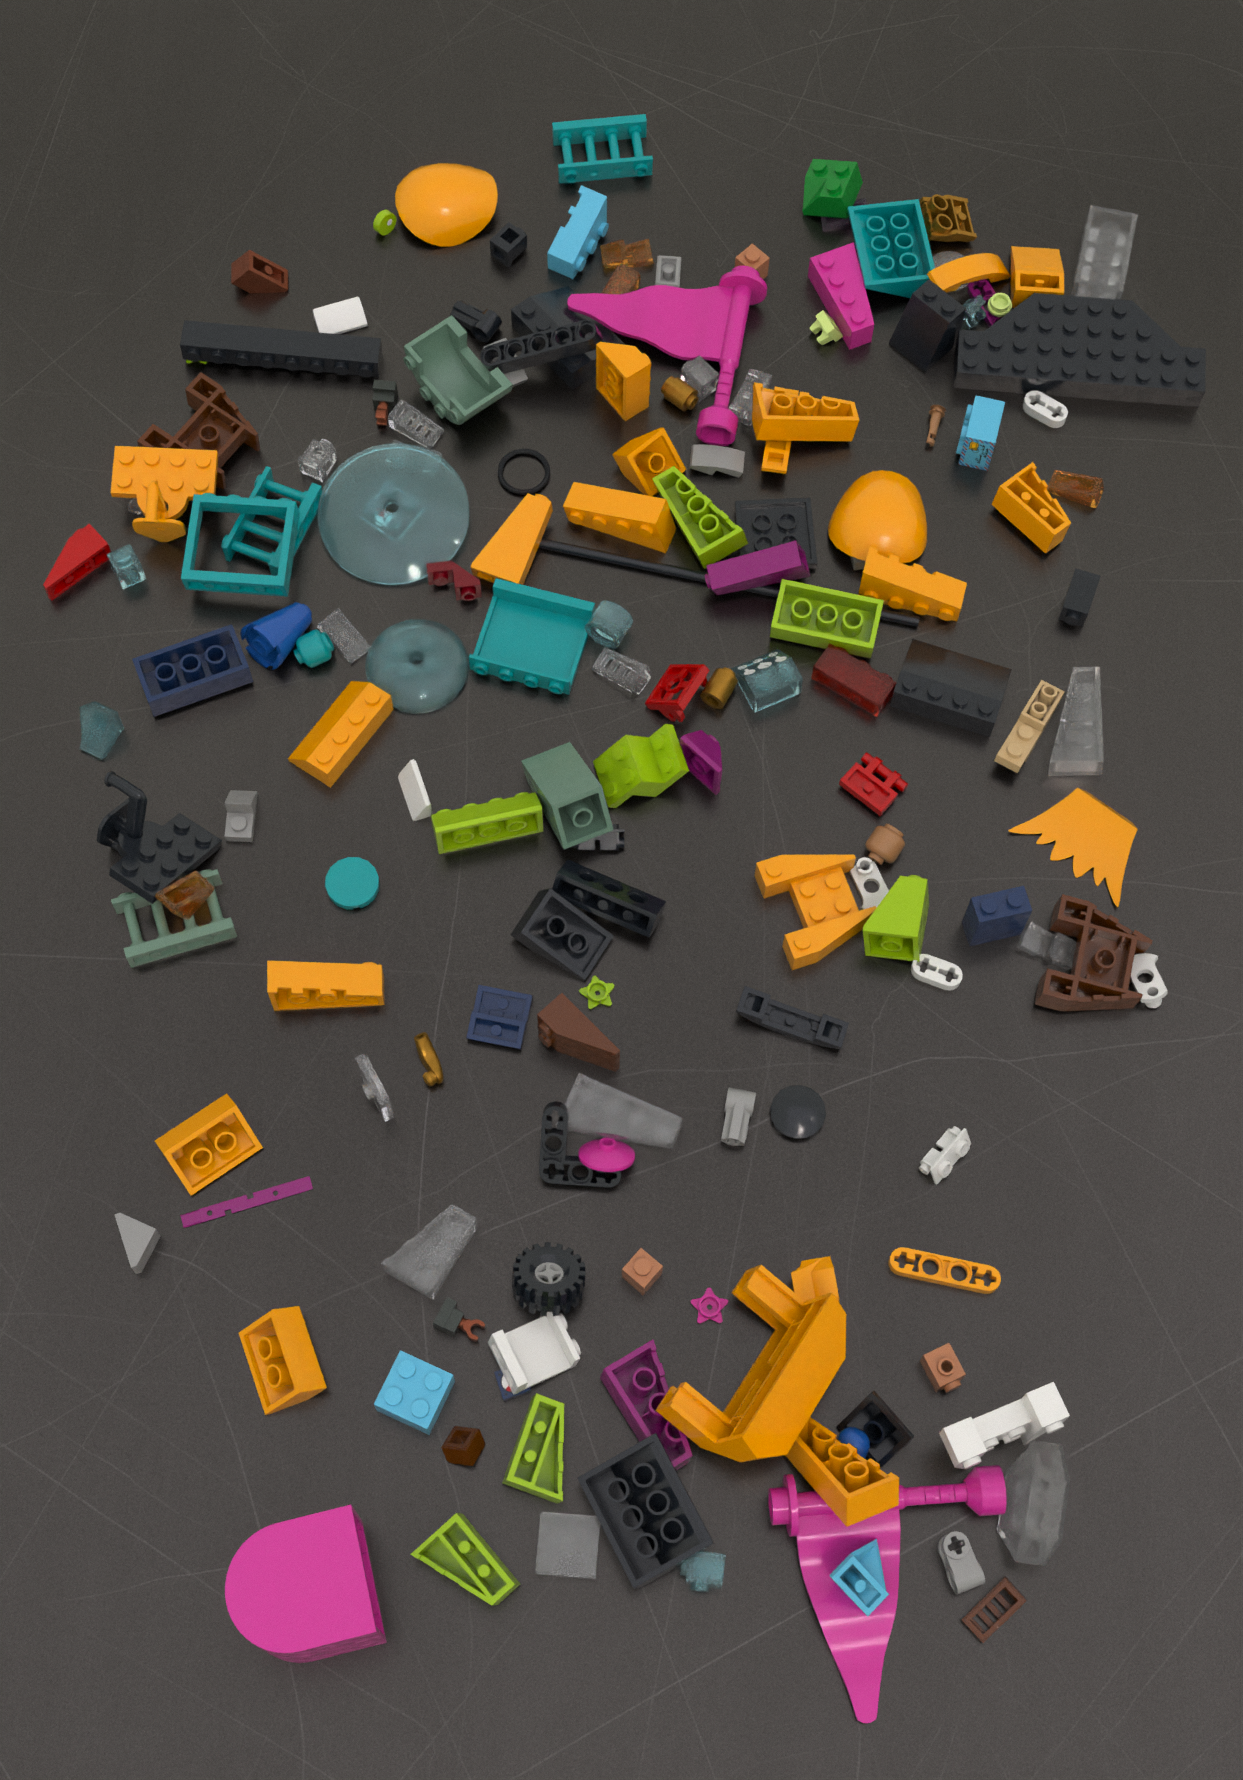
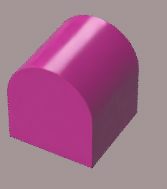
M352 1505L269 1525L249 1537L234 1555L225 1582V1599L229 1615L236 1628L247 1640L270 1655L288 1662L306 1663L387 1643L363 1522Z

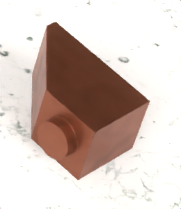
M248 250L231 263V284L249 293L286 292L288 290V270Z

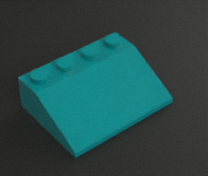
M919 199L849 206L847 210L865 289L911 298L918 288L930 280L927 275L928 272L935 269Z

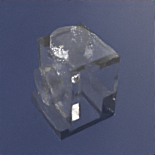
M313 439L304 454L298 458L300 472L321 482L324 481L337 460L333 444L326 439H321L320 441Z

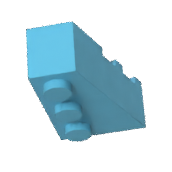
M582 185L578 191L580 199L576 207L571 206L568 211L571 217L567 225L560 227L547 253L548 268L571 279H574L578 271L581 272L584 269L587 257L595 252L598 240L606 235L609 227L607 223V196Z

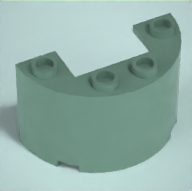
M452 315L404 346L406 355L403 358L404 363L412 371L420 385L419 392L426 401H431L440 418L443 419L445 417L454 424H463L512 390L513 384L498 367L489 372L468 348L467 332Z

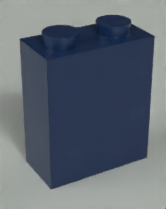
M1024 886L976 896L970 899L961 922L969 947L1022 934L1032 912Z

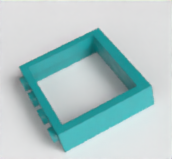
M212 493L194 494L181 580L185 589L288 597L300 513L296 501L288 498L273 500L261 496L243 498L233 494L228 496H216ZM203 511L286 516L278 575L194 570Z

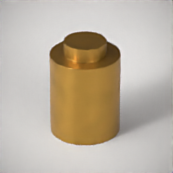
M717 668L700 694L701 699L713 708L722 709L738 683L736 674L729 668Z

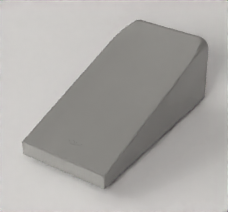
M657 256L655 285L680 286L681 257Z

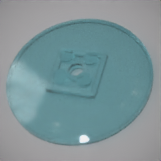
M391 443L367 448L343 462L333 472L323 488L317 515L319 531L327 551L347 572L373 583L404 584L428 576L426 563L449 561L454 556L466 535L470 511L464 484L457 472L447 461L432 451L419 446ZM391 503L399 506L398 510L393 513L387 512L385 508Z

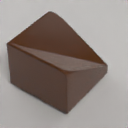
M454 1426L441 1448L449 1463L473 1466L485 1447V1441L480 1429Z

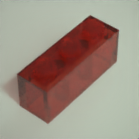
M829 644L813 666L811 679L876 717L880 715L893 696L897 683L888 674L876 671L866 661L858 660L849 655L845 649L835 647L832 644Z

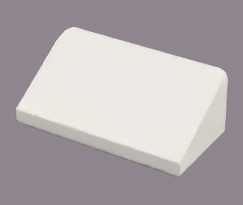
M359 297L313 309L314 321L319 333L342 334L368 326Z
M413 759L399 773L398 779L412 820L417 821L430 817L432 808L418 765Z

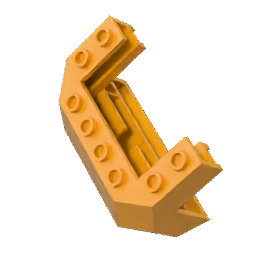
M759 1265L745 1271L732 1294L775 1330L723 1412L720 1411L687 1382L681 1383L678 1388L671 1386L656 1409L660 1415L700 1448L738 1462L787 1455L846 1358V1312L833 1292L804 1301L764 1266Z

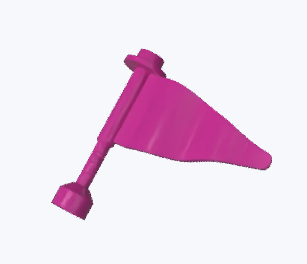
M737 266L720 278L719 286L702 289L654 285L620 295L587 293L571 294L567 301L569 310L586 315L613 332L647 342L662 352L681 360H710L719 362L721 368L714 405L703 409L699 413L696 435L701 441L709 445L726 446L735 441L738 417L728 408L734 374L739 366L749 306L762 302L767 294V284L760 277L756 269L749 266Z
M999 1465L974 1467L963 1483L918 1487L899 1485L898 1506L848 1527L845 1526L816 1491L797 1492L793 1474H785L783 1476V1487L768 1489L771 1524H786L789 1537L796 1536L799 1565L804 1584L828 1647L848 1691L857 1721L871 1723L877 1718L884 1656L893 1627L898 1600L901 1534L899 1510L914 1505L965 1502L979 1516L1005 1514L1007 1504L1006 1487L1003 1472ZM877 1539L886 1591L889 1595L867 1616L835 1584L829 1575L850 1553Z

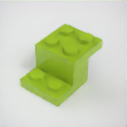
M671 724L663 725L650 737L625 735L593 761L608 808H617L632 795L656 797L689 772L674 726Z

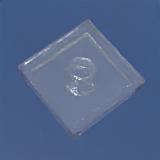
M363 1053L355 1057L360 1076L364 1081V1084L361 1086L368 1100L373 1098L385 1122L394 1118L390 1098L367 1055Z
M541 1512L535 1575L596 1580L600 1522L597 1516Z

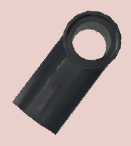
M463 300L457 301L450 313V316L452 315L460 325L471 330L473 336L483 343H487L502 325L501 318L494 311L486 309L483 312Z

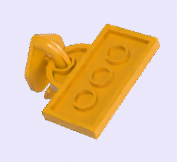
M115 446L111 495L112 497L137 498V504L145 518L133 520L132 526L136 533L159 542H169L186 535V528L184 523L176 519L181 517L186 511L189 501H193L194 494L212 493L215 495L218 452L217 450Z

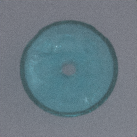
M427 619L405 620L388 627L374 640L366 657V676L368 682L391 695L393 707L398 708V711L411 714L428 713L443 708L458 696L469 675L468 652L459 636L445 625ZM414 659H417V661H422V663L417 665L412 664V662H414Z

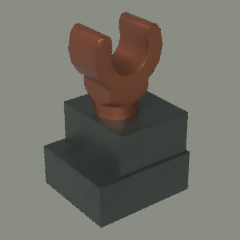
M374 380L373 406L374 410H376L375 418H377V425L387 426L388 411H395L398 400V390L395 381Z
M446 1297L433 1322V1327L455 1337L458 1329H461L471 1341L477 1342L478 1336L471 1333V1328L479 1326L484 1329V1322L478 1319L470 1320L464 1318V1313L456 1309L457 1302Z

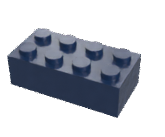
M232 624L132 659L154 717L253 682L248 663Z

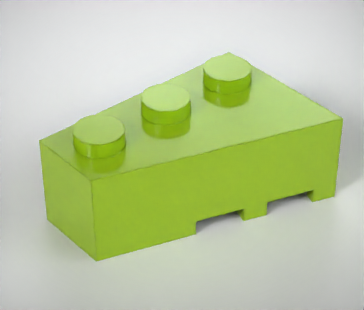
M537 1393L531 1398L502 1482L503 1484L557 1504L563 1501L564 1403Z
M463 1513L454 1514L410 1554L492 1606L498 1605L520 1585L518 1580Z

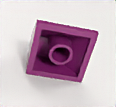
M702 730L683 735L680 738V746L689 771L717 795L720 792L722 776L721 747L714 736L707 735Z

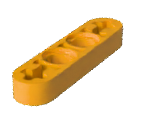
M905 1247L895 1249L888 1260L890 1270L896 1275L982 1294L993 1293L1001 1282L999 1271L992 1266ZM904 1255L905 1261L914 1263L915 1257L920 1258L917 1264V1272L912 1271L914 1265L906 1264L904 1268H900L899 1262L894 1261V1259ZM927 1260L934 1261L938 1266V1272L934 1275H928L923 1271L922 1264ZM955 1266L962 1267L966 1271V1279L963 1281L954 1280L951 1276V1269ZM972 1269L976 1270L974 1276L983 1277L985 1273L990 1274V1279L994 1280V1282H991L987 1287L984 1286L983 1280L975 1278L973 1284H970Z

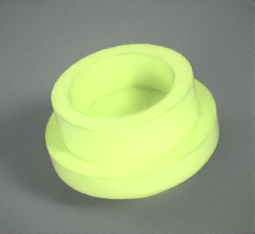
M996 293L989 299L987 308L992 315L1003 317L1011 311L1012 302L1007 294Z

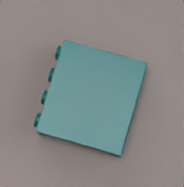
M496 578L493 584V597L474 653L469 655L470 670L480 675L490 674L498 676L504 681L513 680L521 682L531 688L541 687L555 694L564 693L569 695L591 629V619L595 616V603Z

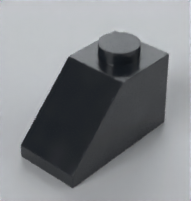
M1075 569L1058 620L1065 621L1073 626H1084L1101 577L1100 575Z

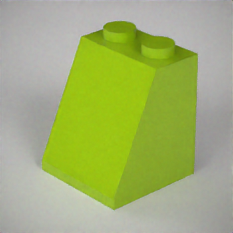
M917 875L900 876L863 926L865 956L906 961L917 960V962H920L929 908L928 879Z

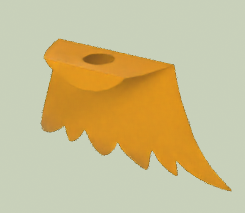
M1076 788L1071 794L1044 813L1008 830L1018 834L1042 833L1036 844H1047L1056 841L1050 860H1063L1074 855L1073 873L1076 878L1084 875L1094 867L1096 886H1099L1102 880L1106 878L1112 900L1119 907L1124 872L1130 849L1138 830L1130 820L1092 794Z

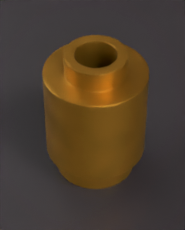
M670 376L661 388L664 398L682 411L693 409L698 402V391L679 377Z

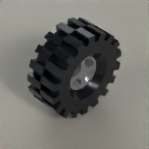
M545 1242L544 1247H540L537 1243L532 1246V1250L528 1247L525 1248L522 1255H517L516 1262L513 1264L512 1292H514V1299L516 1301L519 1300V1305L523 1309L529 1306L528 1312L534 1314L536 1310L541 1311L540 1316H547V1312H552L553 1316H559L560 1310H563L565 1314L570 1312L571 1306L576 1308L579 1305V1300H582L584 1295L586 1266L584 1262H581L582 1257L579 1254L573 1256V1249L568 1247L566 1250H563V1245L558 1243L556 1247H551V1242Z

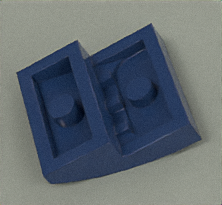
M478 985L466 1038L521 1049L533 995Z

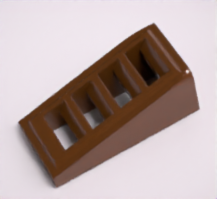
M1004 1576L961 1620L984 1643L1027 1599ZM1003 1588L1015 1600L1012 1604L1000 1593ZM994 1597L1006 1608L1003 1613L991 1602ZM985 1606L998 1618L995 1622L982 1610ZM976 1614L989 1626L986 1631L973 1619Z

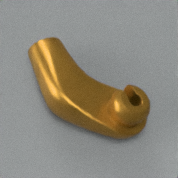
M426 1032L420 1033L414 1037L419 1058L428 1071L423 1074V1079L428 1086H433L435 1083L441 1084L444 1078L439 1058Z

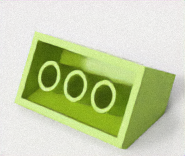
M521 792L514 797L506 799L494 798L488 803L479 805L471 803L455 810L443 809L431 815L439 854L543 832L542 806L536 792Z

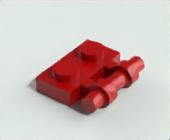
M866 752L861 761L867 767L864 768L856 762L841 778L839 785L881 816L898 796V793L891 788L896 787L903 792L909 784L901 778L902 775L897 771L892 772L883 765V761L880 758H874ZM878 773L885 779L884 783L873 774Z

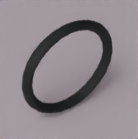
M517 449L509 452L502 458L498 466L499 481L508 491L515 494L527 495V493H535L546 485L550 477V466L546 458L539 452L531 449ZM518 454L536 456L545 467V476L542 482L534 488L525 490L510 486L503 476V467L507 460Z

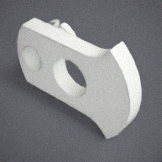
M863 857L857 861V864L849 873L863 901L860 910L873 906L877 908L889 892L875 862ZM867 881H874L878 884L879 890L875 893H869L864 889V884Z
M1141 953L1134 955L1130 980L1135 991L1143 994L1140 1000L1141 1003H1145L1149 1008H1157L1161 1005L1162 998L1167 995L1166 986L1155 966L1158 956ZM1142 973H1149L1153 976V980L1149 983H1142L1137 978Z

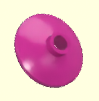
M602 1138L583 1144L579 1149L578 1157L580 1162L590 1169L601 1172H616L624 1170L634 1163L635 1152L626 1143L612 1138Z

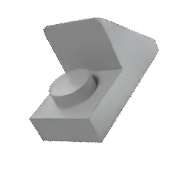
M230 790L224 804L227 811L224 836L226 841L253 842L257 791Z

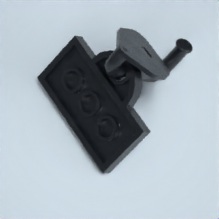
M114 771L106 774L104 783L107 787L112 786L129 796L128 799L109 812L98 827L97 842L115 849L123 857L110 868L109 876L153 904L220 849L222 840L181 813L177 814L163 826L155 822L144 821L147 807V797L144 792L124 778L116 775Z

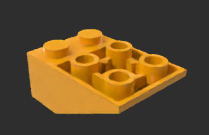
M1011 246L1012 308L1017 307L1034 293L1064 295V270L1059 249Z

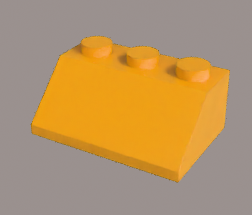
M599 342L596 344V389L623 420L627 421L649 407L651 361L636 346Z
M227 1093L155 1140V1143L190 1195H193L263 1148L237 1105Z
M299 1306L272 1309L239 1332L265 1415L309 1400L327 1388Z

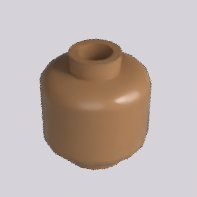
M887 823L885 826H877L865 843L866 849L870 852L868 857L879 865H882L883 862H895L905 847V841L902 838L904 834Z

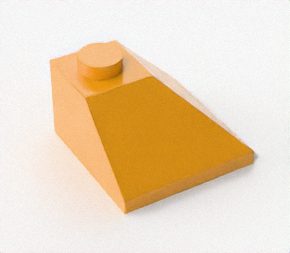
M664 427L630 440L612 454L623 475L647 496H654L658 493L652 480L655 476L673 466L681 473L687 470Z

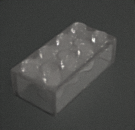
M1090 205L1084 225L1070 296L1121 299L1138 214Z

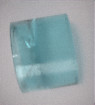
M602 601L585 625V630L600 645L615 649L620 645L631 628L633 618L620 605L611 601Z

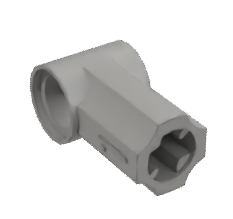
M728 1088L724 1109L726 1116L721 1137L722 1142L732 1146L745 1145L749 1118L752 1117L756 1092Z

